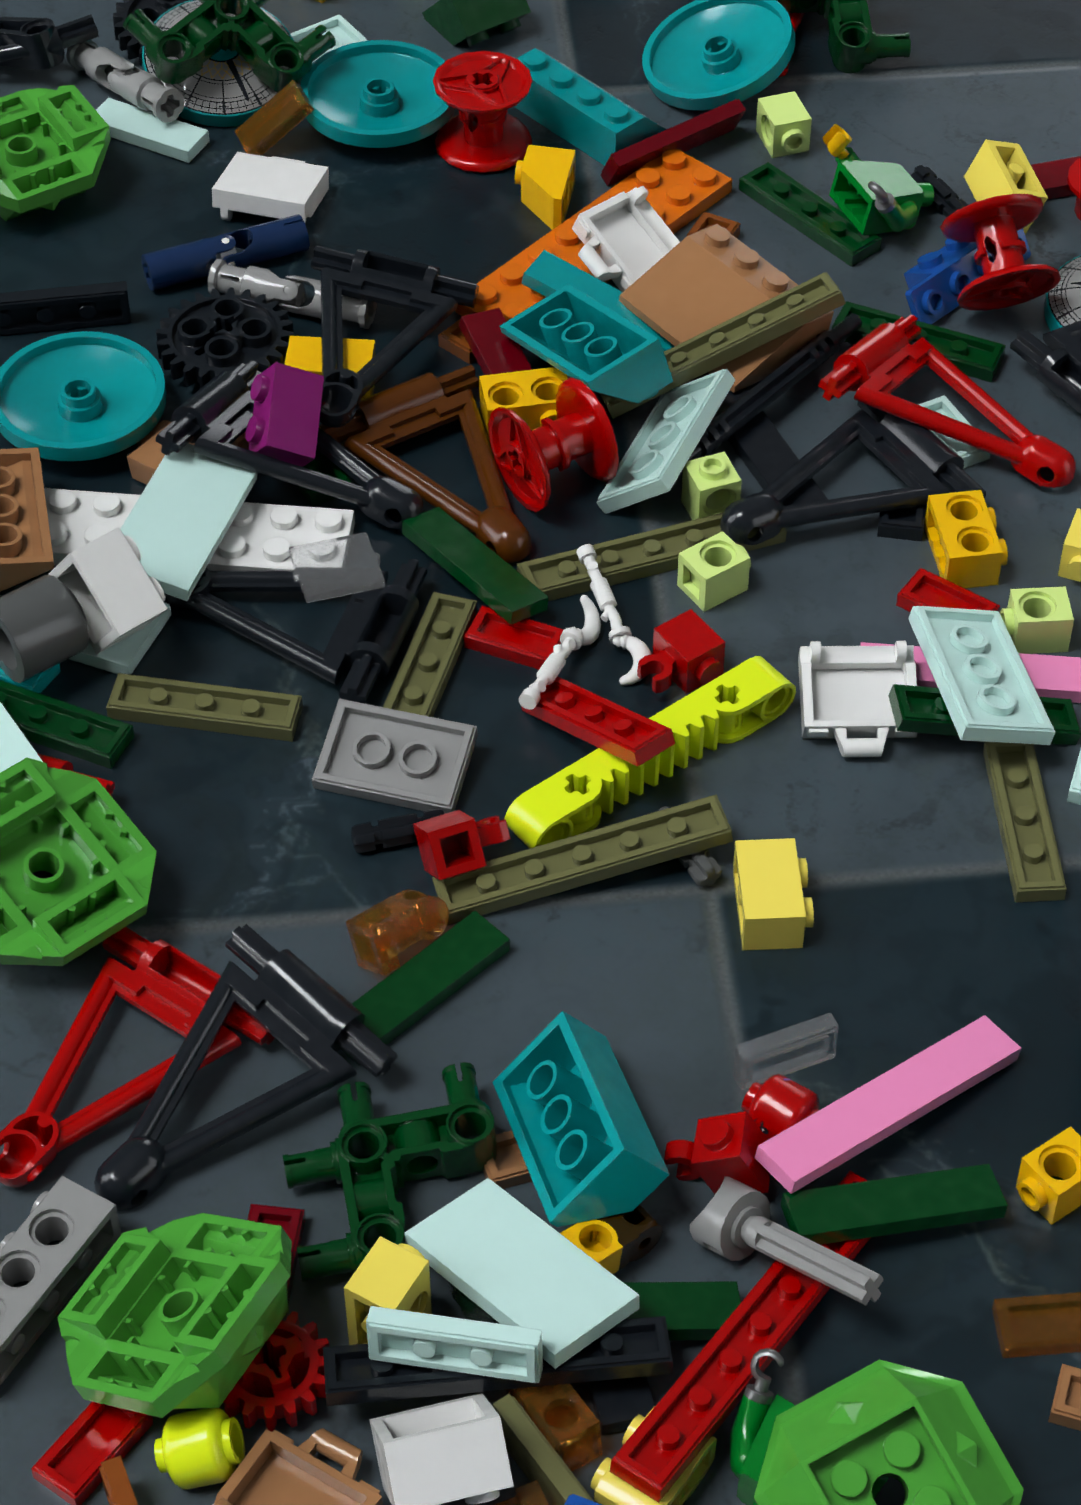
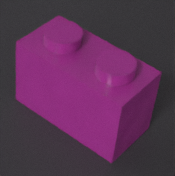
M275 362L258 374L251 386L250 396L254 400L253 416L248 422L245 434L246 440L249 442V450L300 467L313 461L316 455L324 376Z

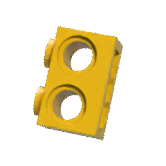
M555 367L479 376L480 411L489 443L488 423L490 414L498 407L515 411L528 424L531 430L542 426L541 420L546 417L556 420V395L559 385L568 379L567 375Z
M981 490L928 495L924 529L940 577L963 588L998 585L1001 566L1007 565L1008 561L1006 542L1003 538L998 539L996 533L995 511L993 507H987Z

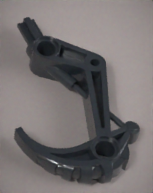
M90 14L56 27L49 18L0 17V66L46 70L59 65L65 59V48L99 37L92 15Z

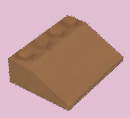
M715 224L685 237L621 293L619 301L672 345L677 346L798 286V284L762 258L756 251L750 249L734 237L727 229L719 224ZM830 311L708 373L711 374L722 369H728L735 378V382L730 389L733 393L755 384L774 372L794 356L800 348L813 338H816L819 333L824 330L829 331L834 311Z
M39 447L0 449L1 592L54 569Z

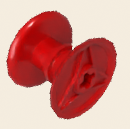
M491 51L466 52L448 59L439 66L433 78L436 94L448 106L458 109V115L451 117L438 130L435 138L437 153L452 166L464 171L480 173L502 171L516 165L517 160H523L528 145L533 143L530 131L517 117L508 114V109L516 106L528 95L532 85L529 69L514 57Z
M1032 194L995 196L967 205L944 219L940 229L946 238L956 242H976L978 251L974 254V259L977 265L982 266L984 274L962 289L957 298L961 308L975 311L1007 308L1042 296L1060 282L1061 277L1056 268L1045 264H1025L1023 255L1027 251L1026 244L1019 239L1017 233L1018 230L1025 228L1038 218L1043 210L1041 198ZM987 251L993 256L994 263L989 261Z
M570 377L559 385L556 395L557 419L552 420L546 417L541 420L542 426L531 430L528 424L513 410L498 407L490 414L488 428L494 459L504 482L514 497L528 510L538 512L547 506L551 493L549 471L557 467L560 472L570 467V463L573 460L593 479L607 482L616 477L619 467V456L613 427L596 395L579 379Z

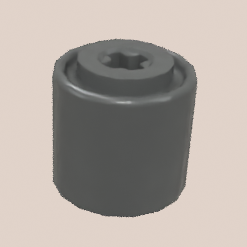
M44 575L0 597V667L14 682L22 683L83 652L87 648L89 633L83 609L71 590L55 576Z

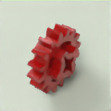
M292 1311L285 1321L280 1322L223 1401L225 1412L229 1418L236 1416L242 1411L245 1428L250 1429L257 1419H264L267 1430L273 1432L277 1425V1419L285 1418L287 1423L293 1428L298 1426L297 1412L301 1409L313 1416L317 1413L315 1396L326 1398L323 1347L330 1346L327 1338L318 1339L317 1324L314 1321L301 1328L299 1326L298 1312Z

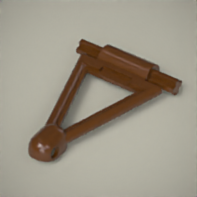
M472 365L465 366L438 378L428 372L363 398L352 420L342 427L330 428L323 424L319 425L320 428L339 443L345 441L344 447L388 477L412 488L423 500L435 508L440 507L458 523L475 533L476 538L492 551H494L492 547L494 545L496 554L507 563L520 561L530 554V534L512 512L473 392L471 391L479 387V379L475 376V369ZM459 419L488 508L480 512L387 451L386 448Z

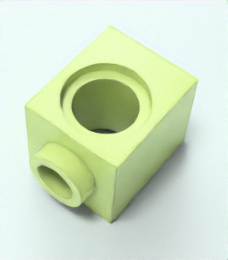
M796 92L758 98L756 132L771 157L776 158L809 151L812 118Z
M725 451L689 460L683 468L681 501L692 520L723 513L731 503L741 499L742 480Z
M722 531L679 552L677 586L705 612L748 590L749 570L751 567L749 554L743 546L736 544Z
M1066 586L1010 589L1008 607L1002 608L1000 615L1018 653L1068 652L1074 617Z

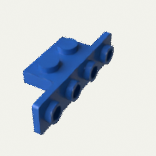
M1021 229L1017 233L1019 239L1026 244L1027 251L1023 255L1025 261L1030 258L1031 252L1024 230ZM947 239L945 241L946 246L938 251L921 256L917 260L918 264L904 273L909 288L905 296L911 314L918 318L917 321L932 325L959 306L957 298L962 289L976 278L984 275L982 266L977 265L974 259V254L978 251L976 242H956ZM987 251L989 261L994 263L993 256Z

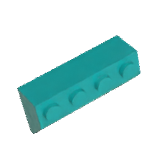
M534 48L516 58L529 69L532 85L528 95L514 107L604 166L612 153L667 130L541 50Z
M570 284L565 285L499 326L504 335L569 377L581 380L592 391L640 403L643 400L654 397L659 390L673 382L658 337Z
M561 1011L492 1082L550 1224L561 1227L631 1212L670 1175L607 1037L566 1012Z

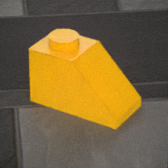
M528 145L524 160H517L515 184L521 185V202L553 230L563 223L575 185L576 150Z

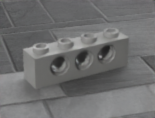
M61 1176L50 1191H44L38 1196L28 1218L16 1232L12 1231L7 1234L0 1243V1385L121 1235L116 1204L64 1176ZM53 1241H62L56 1245H47ZM19 1282H29L21 1287H12Z

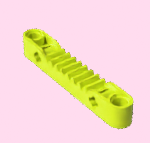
M754 656L649 718L672 729L674 745L638 767L598 748L517 797L506 812L505 820L507 826L529 849L592 831L599 825L602 811L608 814L613 812L614 801L623 805L628 803L629 791L640 796L644 791V782L655 787L658 785L659 773L670 778L673 776L674 765L683 769L688 767V756L698 760L703 758V747L714 751L717 749L718 743L729 744L740 741L777 719L793 702L796 687L763 657Z

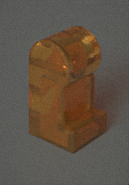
M407 889L394 896H390L347 920L346 926L358 966L386 976L401 967L397 956L398 953L422 939H436L444 932L448 924L449 912L446 903L441 898L427 896L420 891Z
M570 1384L506 1389V1393L510 1394L511 1397H515L571 1472L603 1455L600 1421Z

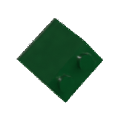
M439 0L422 12L424 19L453 46L467 41L468 46L472 47L490 38L488 32L499 29L502 35L522 26L519 20L529 14L531 10L526 0Z

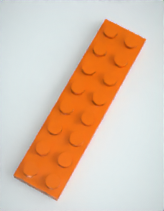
M679 149L667 150L662 156L643 165L477 283L479 292L476 297L475 307L471 308L458 304L455 312L465 316L466 314L470 315L500 308L506 321L546 298L544 295L521 284L524 272L543 250L594 276L578 256L584 244L572 230V227L580 213L623 191L627 193L635 187L644 186L649 192L646 200L674 234L731 193L732 178Z

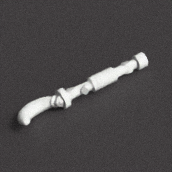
M591 544L582 545L577 549L576 553L580 563L585 564L587 573L592 580L590 587L600 610L603 612L600 616L601 620L604 622L610 620L611 631L608 634L610 643L616 645L617 648L621 646L623 650L627 649L633 658L632 668L619 679V682L622 686L633 685L643 679L637 676L639 660L652 653L643 641L632 636L630 627L622 625V619L615 608L617 602L608 580L602 577L598 563L595 561L597 554Z
M587 595L580 597L585 617L583 628L570 627L563 630L560 636L561 644L553 646L554 653L549 655L538 670L535 682L530 684L529 688L524 689L520 695L519 703L523 708L532 710L536 707L541 699L540 694L546 690V685L554 682L565 666V659L568 658L572 650H578L581 646L591 645L599 637L601 630L600 615L597 607Z

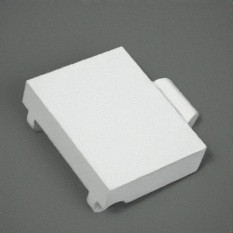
M237 152L212 187V207L220 208L221 219L231 221L233 211L278 219L299 214L305 223L306 218L312 217L329 190V167L276 156L266 157Z
M644 186L635 187L627 193L623 191L580 213L572 227V230L584 244L578 253L583 263L594 277L601 281L612 279L622 292L680 243L646 200L649 192Z
M906 640L896 641L895 646H821L820 641H811L810 646H800L798 667L802 739L835 738L842 757H881L886 738L917 737L915 732L897 731L888 697L893 684L917 686L914 645H907Z

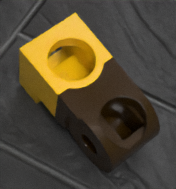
M639 1204L631 1212L576 1223L560 1232V1234L610 1273L614 1274L627 1266L628 1262L637 1261L648 1254L660 1240L663 1227Z

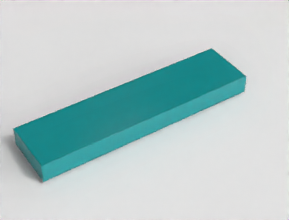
M543 250L523 274L521 284L545 297L570 284L658 337L663 351L675 347L619 301V296L623 293L622 291L546 250Z

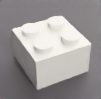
M119 526L72 551L48 573L64 583L80 603L87 621L89 643L96 655L143 629L168 609L164 603L165 594L161 585L154 577L147 575L140 563L141 554L136 543L131 537L124 536Z
M483 1393L369 1419L382 1486L392 1505H441L460 1499H465L467 1504H480L498 1498L500 1496L499 1490L514 1487L501 1418Z

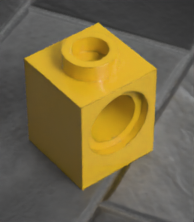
M1071 1126L1022 1157L1015 1188L1018 1190L1025 1205L1033 1211H1038L1051 1225L1081 1206V1136ZM1051 1176L1059 1177L1063 1180L1054 1179Z

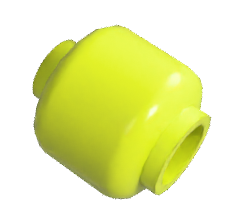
M202 1408L170 1416L164 1425L162 1437L155 1440V1461L161 1473H168L173 1483L181 1489L188 1490L223 1483L230 1478L237 1465L245 1458V1442L241 1426L235 1417L229 1418L226 1412L220 1408Z

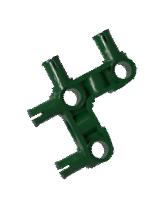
M199 0L202 5L170 29L164 31L153 23L140 8L134 11V15L131 13L123 23V28L129 31L146 48L145 53L147 58L154 64L157 77L168 84L183 82L203 68V63L221 49L225 51L229 49L239 53L253 67V73L272 90L281 94L291 93L297 89L301 78L310 72L312 62L336 44L335 38L330 31L322 35L327 29L323 25L317 26L314 31L298 43L294 42L260 9L270 0ZM167 57H176L179 60H171ZM280 66L288 67L290 70L281 69Z
M776 0L786 9L789 16L791 13L817 12L819 15H823V18L828 19L829 36L827 42L834 66L844 73L859 72L864 68L865 64L875 62L876 58H908L910 56L911 41L909 39V32L876 34L875 31H872L867 0Z
M467 1062L460 1063L462 1081H459L457 1078L455 1064L445 1067L442 1071L441 1076L445 1084L449 1105L375 1118L371 1099L372 1091L369 1084L355 1082L358 1097L356 1101L352 1099L350 1083L345 1084L337 1090V1098L340 1102L344 1125L340 1130L338 1138L330 1142V1147L292 1155H282L288 1189L337 1180V1184H343L351 1231L345 1233L346 1238L304 1247L297 1246L303 1282L309 1279L352 1272L353 1275L380 1236L397 1245L405 1243L404 1232L407 1229L402 1202L396 1201L395 1195L399 1193V1188L404 1187L405 1182L443 1175L446 1179L484 1170V1165L492 1157L495 1161L497 1157V1140L494 1117L489 1106L480 1100L474 1065ZM469 1136H479L474 1139H466ZM372 1155V1157H369L367 1159H359L363 1156Z

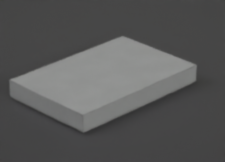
M339 698L312 778L313 788L420 811L440 808L443 809L445 814L455 811L478 737L477 726Z

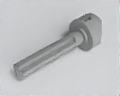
M724 1177L714 1197L690 1223V1233L695 1242L730 1261H740L751 1255L754 1250H757L865 1306L869 1300L876 1302L881 1295L878 1287L883 1282V1277L880 1274L771 1221L770 1205L767 1197L760 1191L731 1177Z

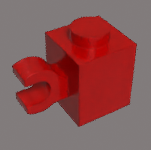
M690 609L654 628L653 654L644 656L639 660L637 676L641 679L649 674H656L652 677V691L654 693L666 691L671 686L673 680L687 694L723 674L725 641Z
M456 810L413 823L424 870L438 880L487 866L482 847L511 839L506 820H500L498 815L476 822L475 818L460 810Z
M747 1111L698 1119L694 1142L679 1139L666 1144L664 1162L666 1165L678 1163L676 1174L678 1180L690 1181L701 1177L713 1193L716 1194L724 1177H731L761 1193H768L771 1174L754 1158L758 1145L767 1141L768 1138Z

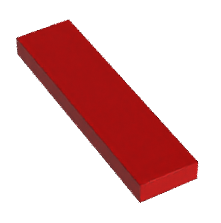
M558 676L552 684L546 685V690L540 694L541 699L534 709L528 710L521 706L522 711L637 767L675 744L672 729Z

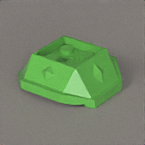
M75 85L59 86L57 90L46 88L26 89L0 98V217L5 221L40 208L54 211L60 201L84 193L87 189L95 186L111 140L110 128Z
M28 757L0 773V964L64 966L146 914L157 851L96 778L69 770L47 767V763ZM37 871H47L54 876L50 878H38L35 875H33V873Z
M200 1213L172 1220L150 1232L147 1227L123 1232L57 1317L61 1336L66 1343V1356L72 1384L82 1398L160 1418L166 1416L173 1409L219 1408L289 1311L287 1280L291 1276L292 1241L282 1226Z
M879 1359L776 1416L753 1499L756 1505H877L872 1496V1486L881 1477H892L902 1484L905 1491L903 1505H1020L1024 1489L962 1381Z

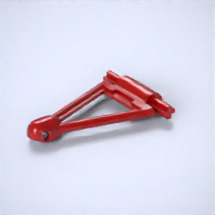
M912 314L907 318H899L893 324L883 323L840 355L834 362L833 371L819 382L818 387L825 390L822 397L828 401H831L834 397L839 399L848 391H856L854 400L1011 462V465L1017 472L1039 486L1063 487L1070 484L1075 476L1076 461L1067 449L1047 437L1033 434L924 337H921L912 345L909 344L921 333L922 329L915 325L918 318ZM927 365L1013 442L894 396L891 393ZM1040 468H1050L1054 473V479L1052 481L1044 480L1040 475Z
M127 927L108 937L102 944L103 948L136 969L133 971L114 958H107L26 1112L13 1119L0 1132V1147L4 1144L3 1151L0 1154V1183L13 1188L31 1183L56 1158L60 1151L152 1098L176 1054L61 1122L57 1123L53 1118L116 995L186 1038L221 974L168 942L159 939L152 943ZM235 1003L198 1070L242 1045L241 1039L234 1032L226 1028L228 1025L261 1046L264 1043L269 1045L275 1037Z

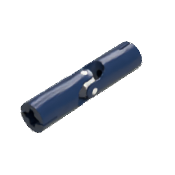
M297 214L221 234L216 237L204 238L142 254L141 261L147 284L150 290L154 291L208 277L210 268L216 259L225 260L227 265L246 267L309 250L310 243L303 218ZM236 248L245 249L242 252H236Z

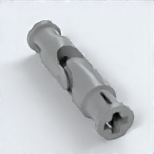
M92 39L67 48V62L78 71L85 70L89 78L122 96L140 109L153 111V114L162 122L168 123L176 120L183 111L184 96L177 89L165 87L159 78L134 66L133 63L110 49L97 47V44Z
M216 259L210 268L208 276V292L210 295L212 289L215 288L219 294H226L228 289L233 287L235 295H241L245 290L250 289L251 298L253 299L261 294H266L267 303L278 301L279 307L288 312L321 319V280L296 275L286 276V279H282L270 269L249 266L245 269L227 265V262L223 259ZM304 284L314 286L315 296L312 302L307 306L300 307L306 300ZM342 295V319L357 322L360 328L369 329L376 314L377 303Z

